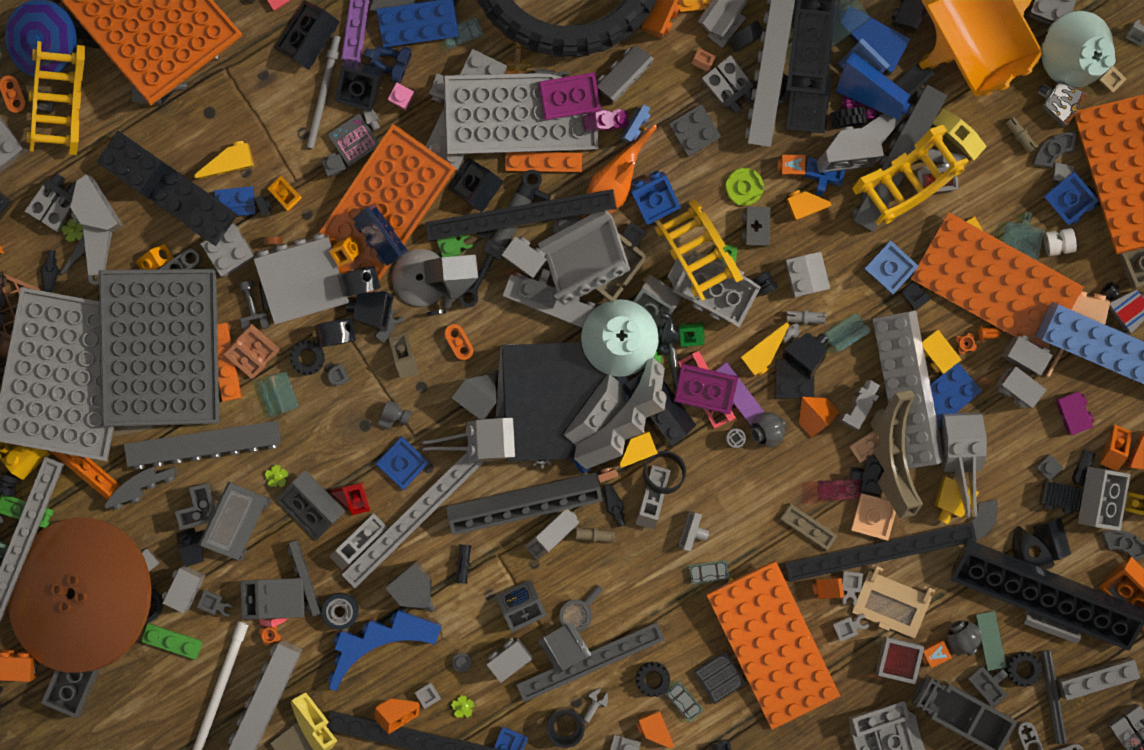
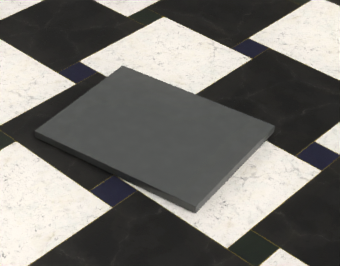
M216 269L98 270L102 427L219 423Z

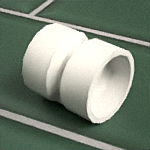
M1072 228L1062 229L1059 233L1057 231L1044 232V246L1047 256L1060 255L1061 252L1064 254L1076 252V237Z

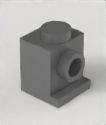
M333 153L322 160L329 178L347 171L340 153Z

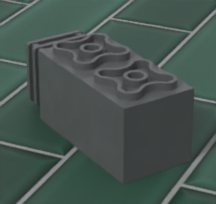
M928 674L918 685L911 702L917 708L926 711L925 714L931 719L987 750H1003L1017 724L1016 720L945 680L940 682Z

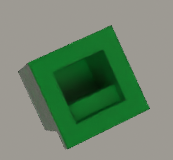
M703 321L680 324L678 341H681V347L704 345L705 332ZM692 331H694V334H693V335H689V334L687 333V332H692Z

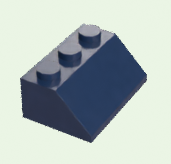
M375 204L368 206L353 218L355 228L360 233L363 232L366 236V243L371 249L374 248L378 253L376 256L382 264L388 266L408 252Z

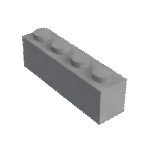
M1128 657L1057 679L1062 698L1068 701L1139 679L1140 675L1135 660Z

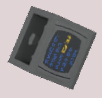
M531 579L496 595L511 632L547 616Z

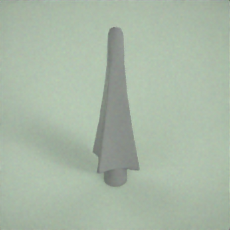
M363 109L368 127L371 126L373 131L379 130L378 122L380 120L374 110L367 111Z

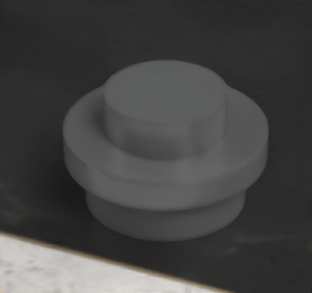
M458 653L454 656L452 665L455 670L465 672L471 667L472 661L468 654Z

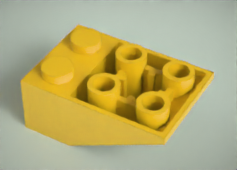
M0 442V459L13 475L22 480L39 466L45 457L51 454L48 450Z

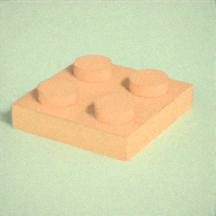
M860 493L850 530L888 540L896 512L888 500Z

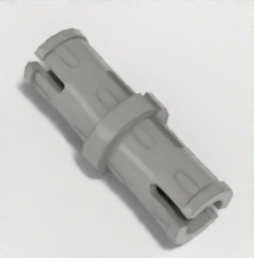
M787 310L786 322L804 323V325H808V323L825 325L826 312Z

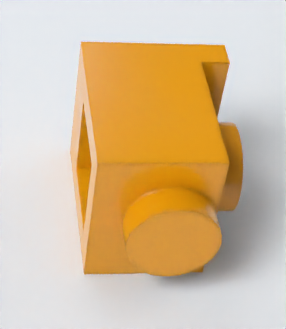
M350 236L336 243L329 250V253L337 266L341 267L354 261V258L360 251L358 250L357 242ZM339 250H342L345 255L343 258L338 253Z

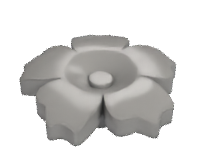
M796 323L787 329L783 337V343L790 345L794 339H798L800 333L798 327L800 325Z

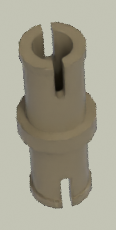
M1015 116L1005 123L1015 136L1014 139L1021 143L1028 154L1038 147L1028 135V130H1024Z
M576 528L575 540H590L592 543H597V541L614 543L615 531L598 530V528Z

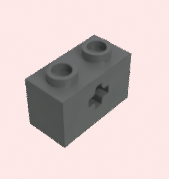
M747 206L746 211H742V222H745V230H742L741 235L742 242H745V246L768 247L770 241V207ZM755 221H757V225H760L757 232H754V228H751Z

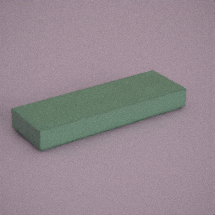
M995 611L975 614L977 626L982 634L981 645L987 671L1005 668L1006 662Z

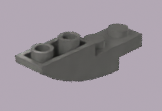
M156 467L142 471L120 486L109 498L105 508L111 507L113 511L123 507L122 503L130 501V504L140 501V496L145 495L143 487L148 490L156 487V482L163 480L164 483L175 480L174 476L178 475L177 468L174 467L160 473L157 472Z

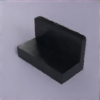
M918 62L896 85L911 96L934 72L933 70L930 72L927 68L921 69Z
M1061 518L1033 526L1036 538L1048 549L1053 561L1071 555Z

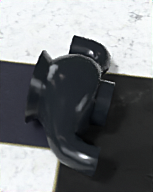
M662 312L661 318L665 319L666 322L657 329L658 338H660L657 350L661 354L668 355L669 347L667 345L673 342L677 344L679 326L675 327L673 317L670 314Z

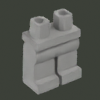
M866 380L863 387L857 388L854 392L857 395L852 398V406L848 413L840 414L837 421L853 430H859L873 402H876L879 397L875 393L880 385L871 380Z

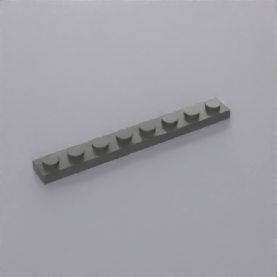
M657 622L590 651V656L559 674L553 667L516 685L523 701L526 702L664 641V637Z

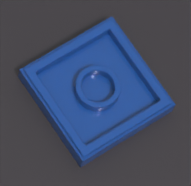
M401 436L376 465L404 490L430 462Z

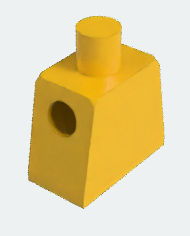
M943 476L935 506L942 509L938 520L949 524L953 515L962 518L965 511L957 481ZM967 487L970 500V488Z

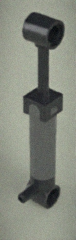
M537 170L525 172L507 208L531 204L534 196L542 201L551 199V196L538 190L542 183V176ZM535 175L538 178V182L530 185L527 182L528 176ZM518 227L495 230L483 250L488 255L478 272V279L459 297V301L464 307L472 308L476 306L479 300L477 292L493 260L495 258L499 261L501 260L502 254ZM466 293L474 295V301L470 304L464 302L463 297Z

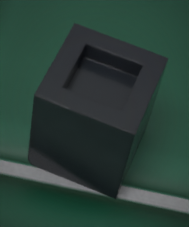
M916 282L911 283L900 292V295L913 311H916L931 299L927 293L921 290Z

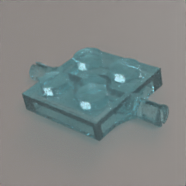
M1024 212L1022 223L1006 222L1002 242L1038 261L1045 230L1030 225L1032 213Z

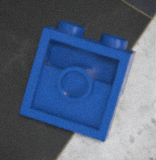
M654 171L649 174L650 178L644 181L638 179L630 187L633 199L647 225L681 208L672 186L663 171Z
M1075 171L1071 172L1043 195L1068 225L1077 223L1082 218L1081 215L1086 211L1090 212L1099 201Z

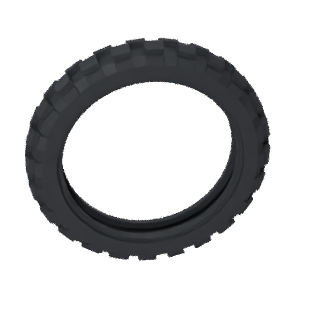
M513 0L477 1L490 22L514 43L517 42L524 46L525 49L535 53L540 52L560 58L575 56L576 58L589 56V54L603 52L624 41L643 24L657 0H623L606 16L596 21L576 26L554 25L536 19L522 10Z

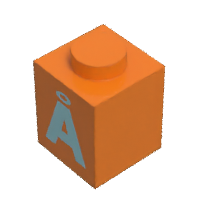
M781 155L780 159H777V171H780L782 176L805 175V155Z
M939 639L924 647L921 660L924 665L933 668L952 657L944 641Z

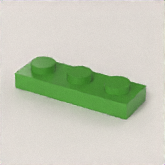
M151 623L147 624L141 641L195 660L198 658L203 643L202 640Z

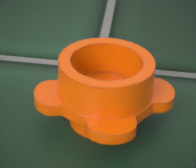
M972 333L956 337L960 354H965L967 351L973 352L977 349Z
M277 626L261 628L259 630L265 646H269L274 641H280L281 636L277 633Z

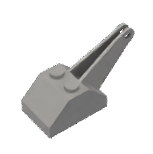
M902 113L899 120L882 114L861 129H853V127L841 129L817 160L818 173L873 167L884 156L881 144L906 114Z
M85 175L76 181L70 206L73 211L71 216L76 223L83 225L88 280L93 285H99L98 270H105L112 232H116L124 226L95 179Z
M980 412L943 413L942 451L945 462H942L941 470L943 472H955L965 516L970 518L972 513V517L977 518L976 471H982L987 454V436L983 415ZM964 471H969L970 500Z
M513 418L467 422L466 433L422 441V445L468 438V447L422 448V451H467L469 461L489 462L515 457Z

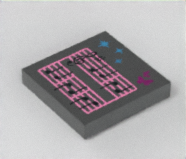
M360 113L328 134L349 167L373 152L379 145L378 140Z

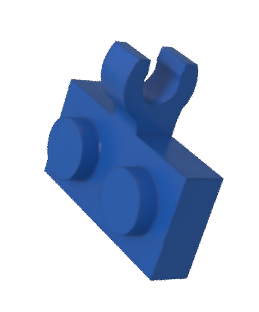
M809 157L804 177L818 181L815 195L823 196L827 183L841 187L845 169L818 173L816 164L818 159Z

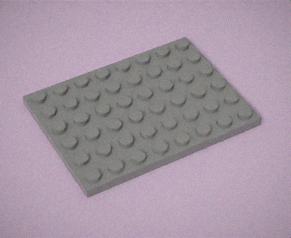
M21 287L0 392V442L108 461L114 426L102 427L99 301Z

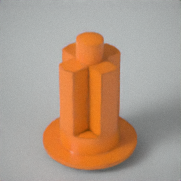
M982 325L978 327V339L980 342H983V339L999 338V335L1003 333L997 327L983 328Z

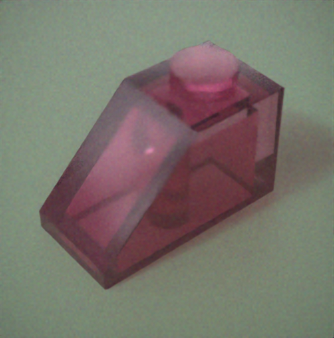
M818 480V500H844L860 497V480Z

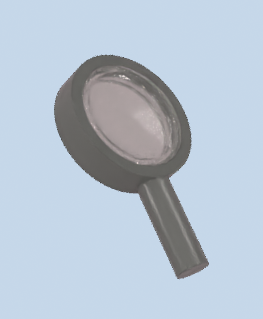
M597 585L584 601L572 599L564 603L559 613L562 626L572 621L578 632L585 630L592 620V612L589 606L603 589Z

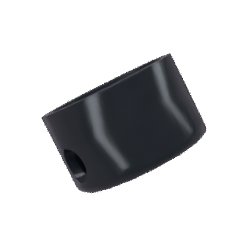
M374 265L349 270L338 275L343 297L381 288Z
M350 318L315 325L318 347L356 341L353 320Z
M562 707L551 713L547 720L546 729L548 737L553 744L558 747L569 748L581 741L584 736L585 725L578 711L573 708ZM561 715H570L577 723L576 731L569 737H562L555 731V721Z

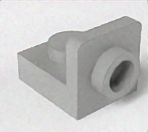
M436 74L432 88L429 91V96L432 97L431 100L438 103H443L444 79L443 75Z

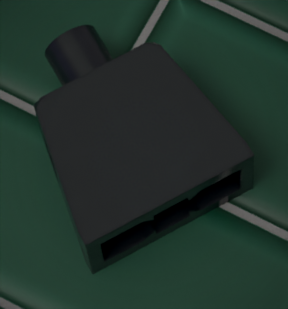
M385 291L361 293L357 295L356 302L349 301L346 304V311L354 313L353 319L361 324L387 331L394 296Z
M806 333L784 348L782 358L810 380L826 358L828 348L825 344L829 340L823 333H820L816 338L810 333Z

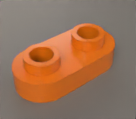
M10 75L4 76L0 80V91L9 111L21 113L27 106L21 85L15 77ZM9 83H13L12 89H8L7 85ZM15 101H20L19 107L14 106Z
M457 324L449 325L445 330V337L454 354L460 360L471 358L474 349L464 330ZM453 330L458 331L456 338L451 336ZM462 347H466L468 349V352L466 354H462L460 352V349Z

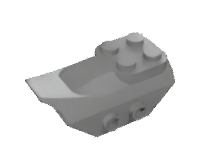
M693 251L691 255L684 256L683 259L688 266L705 256ZM717 258L716 261L714 260L691 273L697 284L700 285L724 272V269L727 267L723 260ZM678 259L667 276L673 285L672 292L694 303V308L702 312L705 309L711 312L709 316L717 320L722 318L739 328L761 288L743 276L744 272L739 270L743 277L742 280L737 283L732 278L723 280L703 291L705 300L702 301L699 297H694L690 289L692 284Z

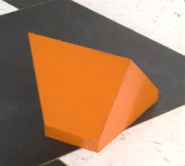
M802 397L799 425L812 438L828 426L840 412L828 398Z

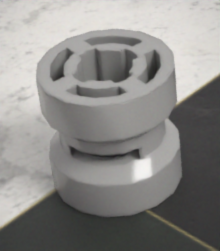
M734 428L726 433L725 440L729 446L739 448L745 443L746 436L742 430Z

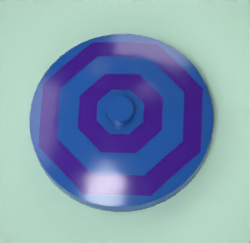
M31 0L19 5L10 15L6 25L5 42L10 58L21 71L34 77L36 61H32L33 49H37V41L41 42V52L72 55L76 51V30L70 16L58 4L48 0ZM40 59L39 71L61 73L71 62Z

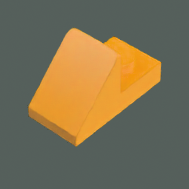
M282 176L267 188L287 211L302 198Z

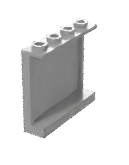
M608 211L593 213L538 243L540 250L546 254L557 290L554 297L562 305L573 302V300L588 294L590 291L605 285L607 282L622 276L630 270L613 216Z
M319 233L313 235V239L307 241L305 238L294 241L293 245L281 244L275 247L276 250H261L254 256V262L274 324L349 303L348 296L343 297L338 278L340 274L339 268L329 253V250L332 248L329 234Z

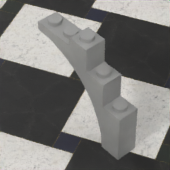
M650 358L647 360L638 387L615 418L591 437L577 443L574 459L585 469L622 456L625 440L644 433L646 417L665 410L667 395L661 391L665 368L656 359Z

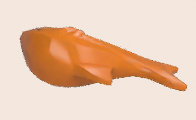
M653 124L648 129L644 127L635 141L633 140L606 166L595 173L585 194L613 189L617 209L621 207L626 201L631 187L637 155L643 144L655 131L656 124ZM609 210L608 212L611 214L615 210ZM591 214L581 215V216H582V218L584 219V218H586L587 216H589V215H591Z

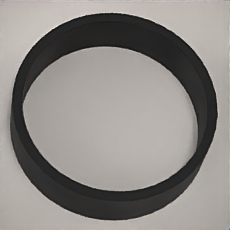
M658 451V454L647 459L643 468V478L646 485L654 492L670 494L677 491L683 484L686 477V466L677 454L671 451ZM657 457L671 458L678 463L682 470V481L672 488L659 487L649 479L647 464Z

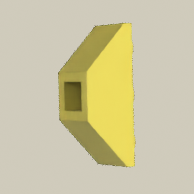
M945 109L936 116L932 125L934 127L944 125L947 130L944 136L971 160L974 161L987 147L978 134L959 117Z

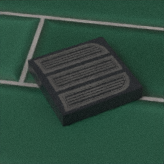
M726 651L693 671L714 704L746 684Z

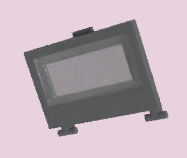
M228 482L217 506L210 505L206 516L210 517V521L201 537L199 545L236 560H243L247 551L244 548L263 508L267 509L271 498Z

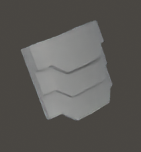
M905 701L849 717L854 750H925L916 715L907 710Z

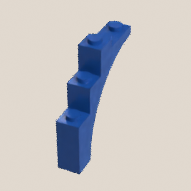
M399 609L397 613L393 612L390 623L393 624L392 627L371 619L369 624L365 622L362 634H365L364 637L342 630L341 634H336L333 644H336L335 650L342 653L337 654L334 665H337L335 673H330L328 683H330L329 689L336 691L349 668L361 656L376 647L403 640L423 641L435 645L442 624Z

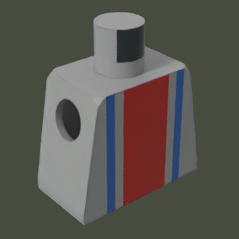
M1132 290L1110 301V312L1127 334L1134 332L1144 321V293L1140 294L1138 290Z

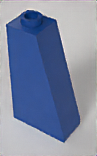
M849 6L847 11L843 9L838 18L841 21L838 26L856 44L863 38L890 65L884 72L888 75L892 74L910 38Z
M852 52L845 63L836 92L899 120L902 113L906 114L910 107V103H908L910 95Z

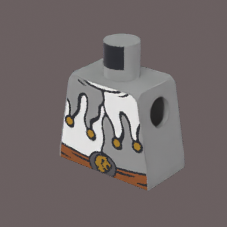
M1060 82L1056 83L1052 89L1043 83L1037 91L1039 95L1045 98L1041 107L1063 127L1070 123L1087 96L1086 93Z

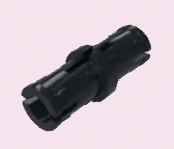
M459 544L455 583L467 584L468 570L471 567L469 562L472 546Z

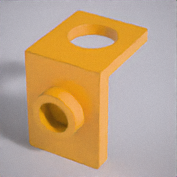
M164 243L149 250L136 261V264L140 270H157L174 259ZM159 250L166 253L167 259H162L159 256Z

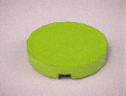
M740 168L729 175L725 190L728 198L733 203L739 206H749L760 199L764 183L756 171L750 168Z

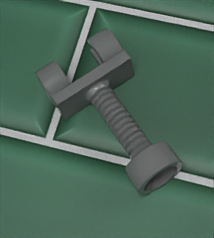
M253 280L238 283L239 290L245 293V299L249 308V317L240 319L243 331L250 325L249 320L260 318L262 329L269 328L270 323L267 313H256L251 292L255 288Z

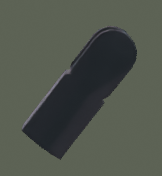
M1082 450L1077 467L1072 475L1074 483H1085L1087 469L1092 466L1096 456L1095 453Z

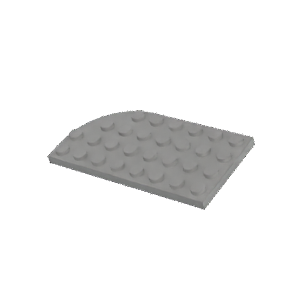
M543 73L443 76L446 154L598 149V132L590 133L584 130L583 116L590 113L544 120L538 82L562 77Z

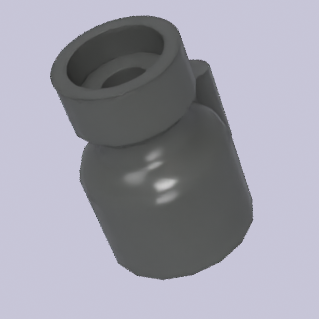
M387 400L378 426L389 430L396 420L406 426L412 411L402 410L399 404Z

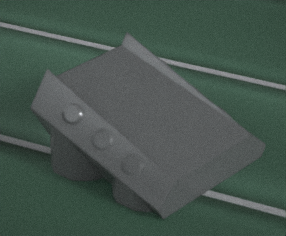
M572 621L539 640L558 674L591 655Z

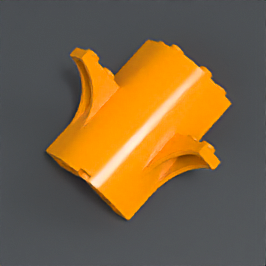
M921 0L935 25L937 35L934 50L925 54L919 62L921 69L928 67L932 69L942 62L949 63L955 60L975 97L980 95L987 96L998 89L999 91L1005 90L1016 76H1026L1033 71L1032 68L1039 62L1043 54L1023 16L1024 11L1031 5L1032 0Z

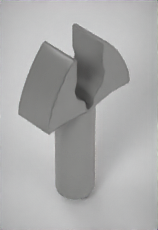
M601 688L592 691L588 695V697L592 698V703L583 717V720L587 723L590 722L599 706L604 705L607 707V692L603 699L597 701V694H599Z

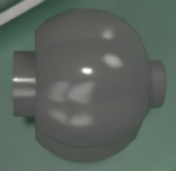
M770 412L760 413L753 420L751 437L761 446H778L785 436L786 423L777 414Z
M955 621L949 626V631L946 634L948 647L959 655L967 654L971 656L975 654L982 640L980 629L970 621Z

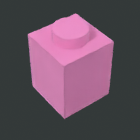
M396 83L388 101L406 111L415 93Z

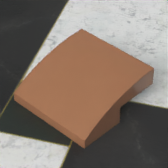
M250 324L229 346L224 355L253 379L265 368L266 363L279 352L280 348L255 326Z

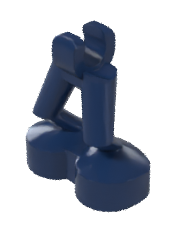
M377 46L375 51L367 48L364 55L371 59V65L384 69V74L391 72V82L401 84L406 67L411 59L412 49L403 47L397 53L395 49ZM381 56H392L396 59V64L387 67L379 59Z

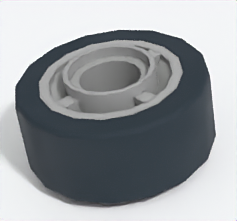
M339 592L332 594L325 600L321 614L327 626L336 630H343L354 624L358 617L359 608L352 596ZM342 606L345 609V615L338 616L335 608Z

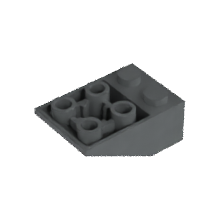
M303 578L242 580V619L304 617Z

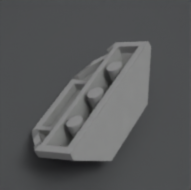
M607 374L563 435L576 446L577 443L591 437L605 427L627 404L623 385L613 376Z

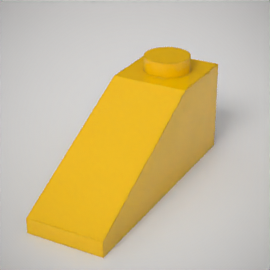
M244 141L232 143L233 146L226 148L195 174V178L200 180L253 168L254 164L249 144L244 143Z
M787 322L740 357L753 376L757 374L761 376L769 370L767 366L771 364L789 327Z

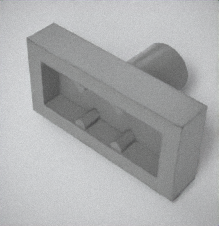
M689 510L678 547L691 551L695 538L702 541L708 539L709 530L699 528L701 514Z

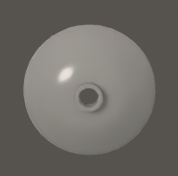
M415 249L405 253L395 263L392 271V285L396 294L404 302L422 307L437 302L443 296L428 286L425 280L424 261L441 258L436 253L425 249ZM417 274H422L423 280L418 281L416 279Z

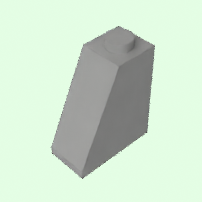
M568 509L564 510L524 546L538 560L557 545L580 522L577 520L574 512Z

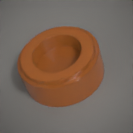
M282 236L263 237L264 245L282 243Z

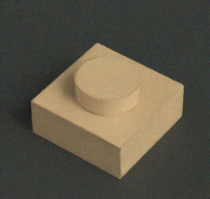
M1112 66L1098 81L1112 94L1123 84L1126 78Z

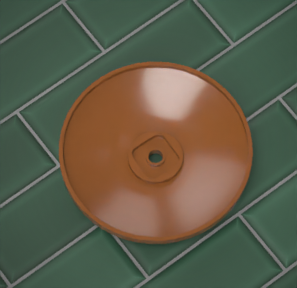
M78 517L65 519L46 527L35 536L8 602L10 622L17 639L35 660L54 670L69 673H86L112 664L131 648L146 623L151 603V580L148 566L136 543L124 531L111 523L94 518ZM70 589L75 591V596L72 599L68 597Z

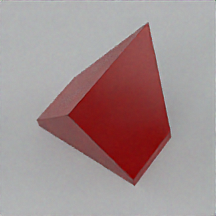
M364 482L327 491L348 509L351 515L370 511Z

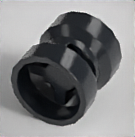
M769 271L752 280L761 287L759 290L761 296L778 288L776 282L772 281V275Z
M0 473V494L13 497L15 493L14 487L18 484L19 478L10 474Z

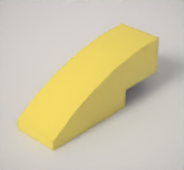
M304 693L293 699L291 705L295 717L312 749H332L337 739L326 727L329 723L311 698L307 693Z

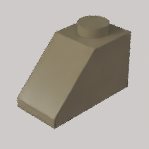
M407 332L389 337L400 379L418 374L416 360Z

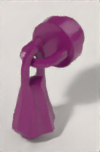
M843 96L841 100V105L846 109L866 106L846 96ZM866 106L867 121L876 119L877 110Z

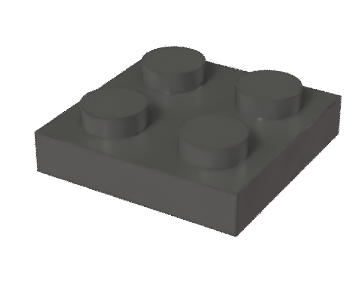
M702 104L669 123L670 128L688 157L721 138Z

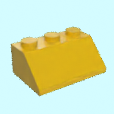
M644 431V433L628 439L623 455L618 461L621 468L658 454L650 432Z

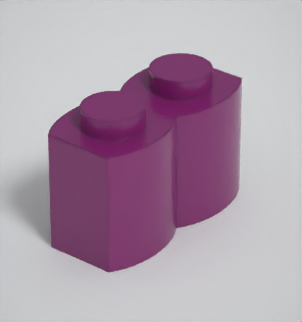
M622 109L614 111L601 110L583 116L584 130L590 133L598 131L610 132L629 125L628 112Z

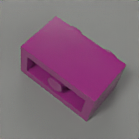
M1075 391L1055 399L1068 435H1075L1093 428L1092 423L1094 419L1091 412H1088L1086 409L1087 400L1084 394H1081L1080 391Z

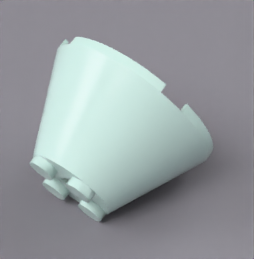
M1073 11L1059 17L1049 27L1044 43L1042 42L1041 49L1043 54L1041 58L1045 71L1055 82L1063 83L1072 88L1091 84L1108 71L1116 61L1113 38L1108 25L1099 16L1087 11Z
M628 300L608 301L596 307L587 317L581 334L582 348L589 362L599 371L611 376H629L645 368L647 360L654 357L658 346L657 326L649 312L639 304ZM620 332L625 335V338L622 342L620 341V338L616 337V334H619Z

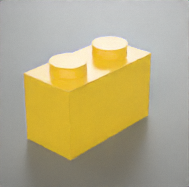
M934 330L922 340L925 358L928 357L931 361L929 365L935 373L944 374L961 361V358L939 330Z

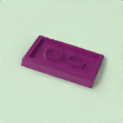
M595 72L538 82L544 120L601 111Z
M682 364L674 402L731 414L739 376Z

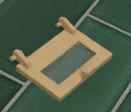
M872 564L871 568L874 569V572L868 571L852 613L856 615L864 614L866 619L878 623V627L888 631L893 629L916 638L932 599L930 594L935 593V590L924 586L923 589L927 591L922 593L878 574L879 571H883V568Z

